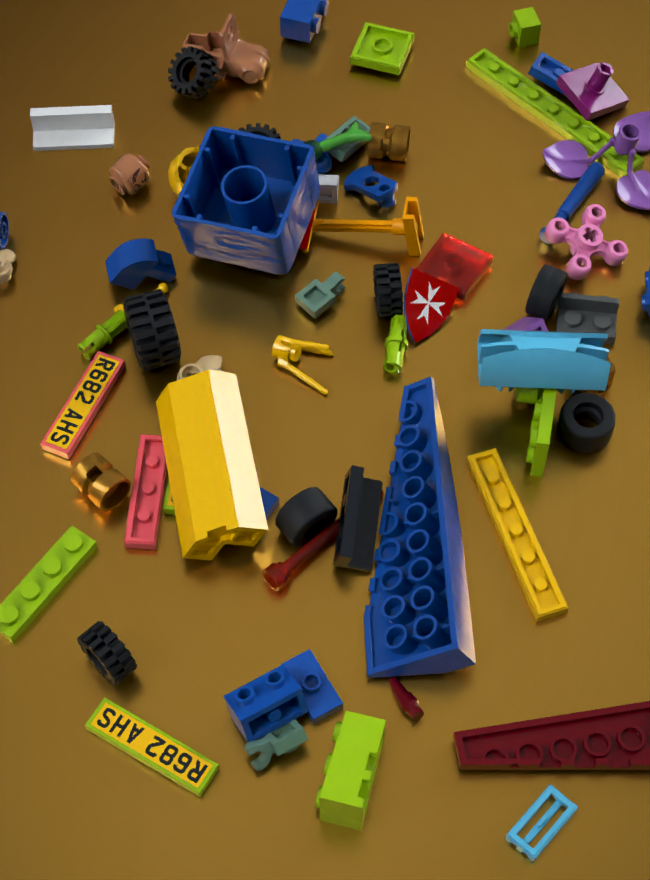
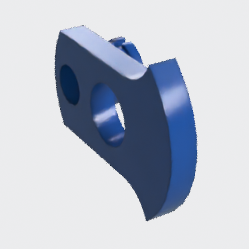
M369 165L349 174L344 181L345 191H357L377 201L379 206L382 205V208H388L396 203L394 193L398 189V184L396 181L375 172L374 166ZM370 182H377L374 186H365Z

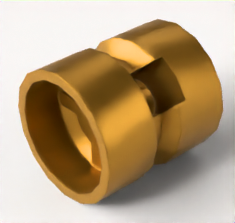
M372 122L369 133L372 136V141H368L367 156L383 159L387 155L390 160L406 162L411 127L394 125L393 128H389L386 123ZM384 139H390L389 145L384 143Z
M92 453L86 456L75 467L71 476L72 484L83 494L88 495L89 499L104 512L116 508L126 498L131 488L130 480L119 470L114 469L113 465L100 453Z

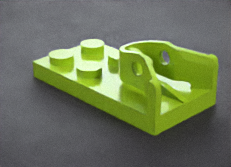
M514 387L516 402L535 404L526 463H532L531 476L543 477L550 445L557 389Z

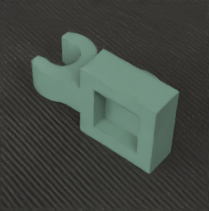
M336 271L323 283L315 279L295 295V302L316 319L336 303V296L345 290V286L341 284L345 278Z
M294 719L268 733L263 738L250 741L244 746V749L249 756L255 752H261L257 759L251 761L253 768L258 771L267 767L273 753H276L277 756L291 753L300 744L309 739L304 728Z

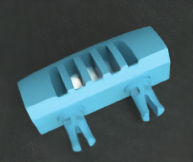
M481 329L477 339L479 386H494L500 392L503 387H509V392L514 387L557 389L561 394H563L565 389H570V394L574 393L575 390L605 391L611 363L606 361L609 349L602 347L608 339V334Z

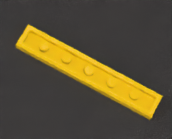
M494 448L467 456L466 462L536 622L567 613V603L497 449Z

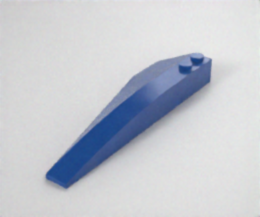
M432 377L404 386L398 419L401 422V427L394 441V446L397 450L395 461H392L390 464L389 474L392 478L390 486L386 487L378 532L381 535L380 546L375 550L374 561L377 563L375 576L370 578L368 589L371 592L370 604L365 606L364 612L367 675L370 678L448 673L476 664L457 499L438 396Z

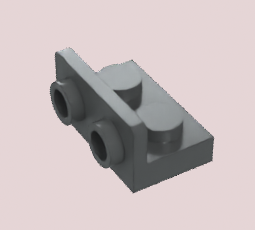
M561 293L557 308L555 332L608 334V339L604 344L614 345L619 299L607 296Z

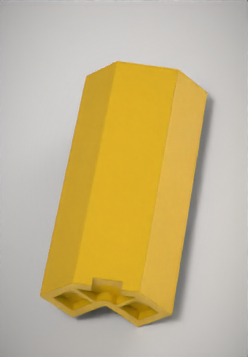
M205 370L168 383L157 399L156 406L182 558L212 561L225 544L254 547L268 531L236 374L218 370Z

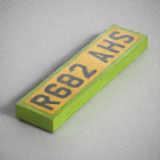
M105 697L85 724L88 731L199 797L202 796L219 770V764Z

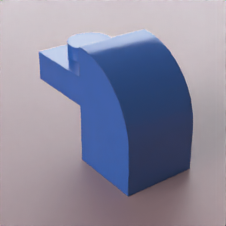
M140 238L127 241L118 246L105 261L110 284L133 290L146 276L171 282L177 276L171 254L156 250L154 240Z

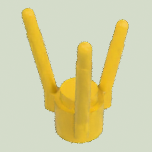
M279 335L272 347V357L278 359L277 366L287 369L323 395L328 394L327 389L290 363L292 361L297 362L302 351L332 357L334 352L329 350V345L296 340Z

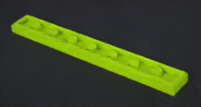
M486 48L481 49L466 60L467 69L567 140H574L582 144L591 157L606 145L612 137ZM611 146L596 159L618 176H628L627 165L629 155L618 154L614 146ZM636 153L633 159V173L643 166L645 160Z

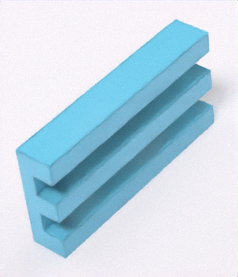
M550 784L508 832L505 840L510 844L516 845V849L521 853L524 852L533 863L575 814L578 806ZM551 796L554 797L556 801L524 839H521L518 834ZM561 806H565L567 808L566 811L538 844L532 848L529 844Z

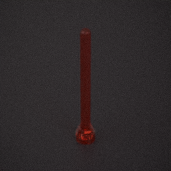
M382 490V493H381V499H382L383 496H384L383 490ZM339 518L283 563L279 561L277 564L271 563L262 571V575L267 584L275 591H280L289 583V578L292 576L291 572L337 536Z

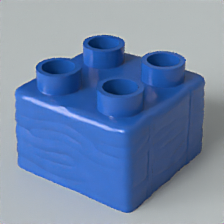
M210 127L203 138L199 152L172 210L174 223L177 225L187 252L195 257L238 265L277 275L288 273L293 265L319 198L320 184L314 148L304 143L270 138L223 127Z

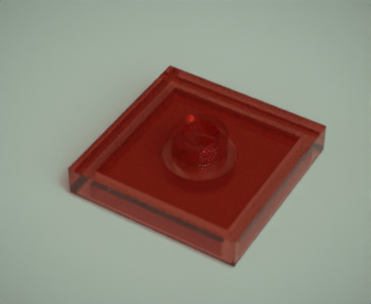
M443 232L416 269L458 286L457 298L465 301L491 265L493 256Z

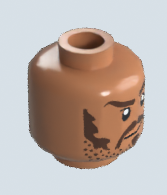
M130 153L125 154L110 167L109 173L111 177L109 181L120 194L134 195L149 182L150 173L148 169L150 165L141 155L136 157Z

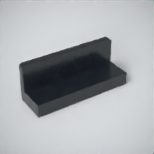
M352 465L344 479L333 565L370 572L373 565L383 483L379 480L364 478V468Z

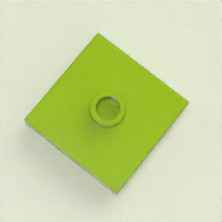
M365 22L351 53L350 64L400 75L414 42L415 33Z

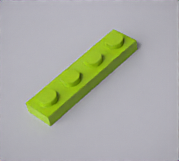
M71 525L0 604V635L14 643L98 548L96 541Z

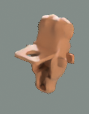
M229 13L221 31H211L207 34L190 33L182 45V48L188 49V46H192L211 54L217 62V65L214 67L218 68V73L214 77L221 80L229 76L231 78L239 77L249 84L257 83L264 77L265 69L270 64V53L266 48L261 45L250 44L239 37V28H237L235 16L232 13Z

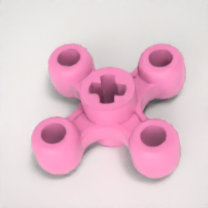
M591 204L585 209L581 217L583 225L578 229L570 227L563 218L550 220L545 228L544 235L550 243L559 244L563 242L570 245L573 257L566 266V272L573 280H582L588 275L591 270L590 258L593 255L603 257L604 261L610 266L622 264L628 255V247L623 241L613 240L610 242L603 239L600 227L606 219V211L599 204Z

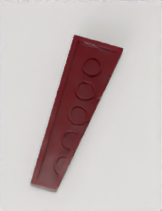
M650 701L454 732L453 739L460 770H650Z

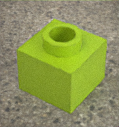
M534 8L514 10L512 22L509 23L511 38H515L519 48L539 44L541 22Z

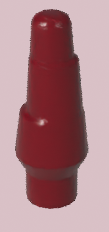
M391 677L389 684L403 712L409 714L413 721L421 719L424 712L420 708L419 700L411 692H408L396 677Z

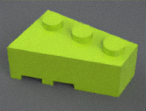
M345 711L343 721L336 722L332 741L336 742L333 754L328 753L324 767L326 777L323 786H319L315 801V807L320 808V821L362 830L385 737L386 720Z

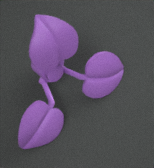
M650 111L632 114L619 120L613 129L614 137H611L609 142L590 158H587L588 152L586 148L574 140H562L543 149V158L553 172L563 178L575 180L581 178L588 168L587 164L593 163L611 146H614L618 154L629 155L627 165L628 176L620 177L616 184L618 197L631 207L650 210V173L646 170H639L633 173L632 170L635 153L650 151Z

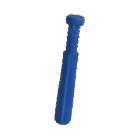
M598 162L590 164L559 207L554 218H563L567 221L604 175L605 169L602 164ZM544 227L539 232V238L543 242L550 244L545 238L546 227Z

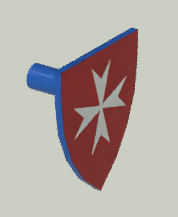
M411 268L406 284L404 315L413 342L416 343L430 336L442 325L450 314L459 287L415 268Z

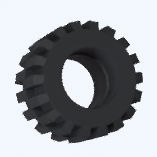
M161 289L124 298L123 308L137 360L143 370L146 371L180 362L181 347L168 300Z

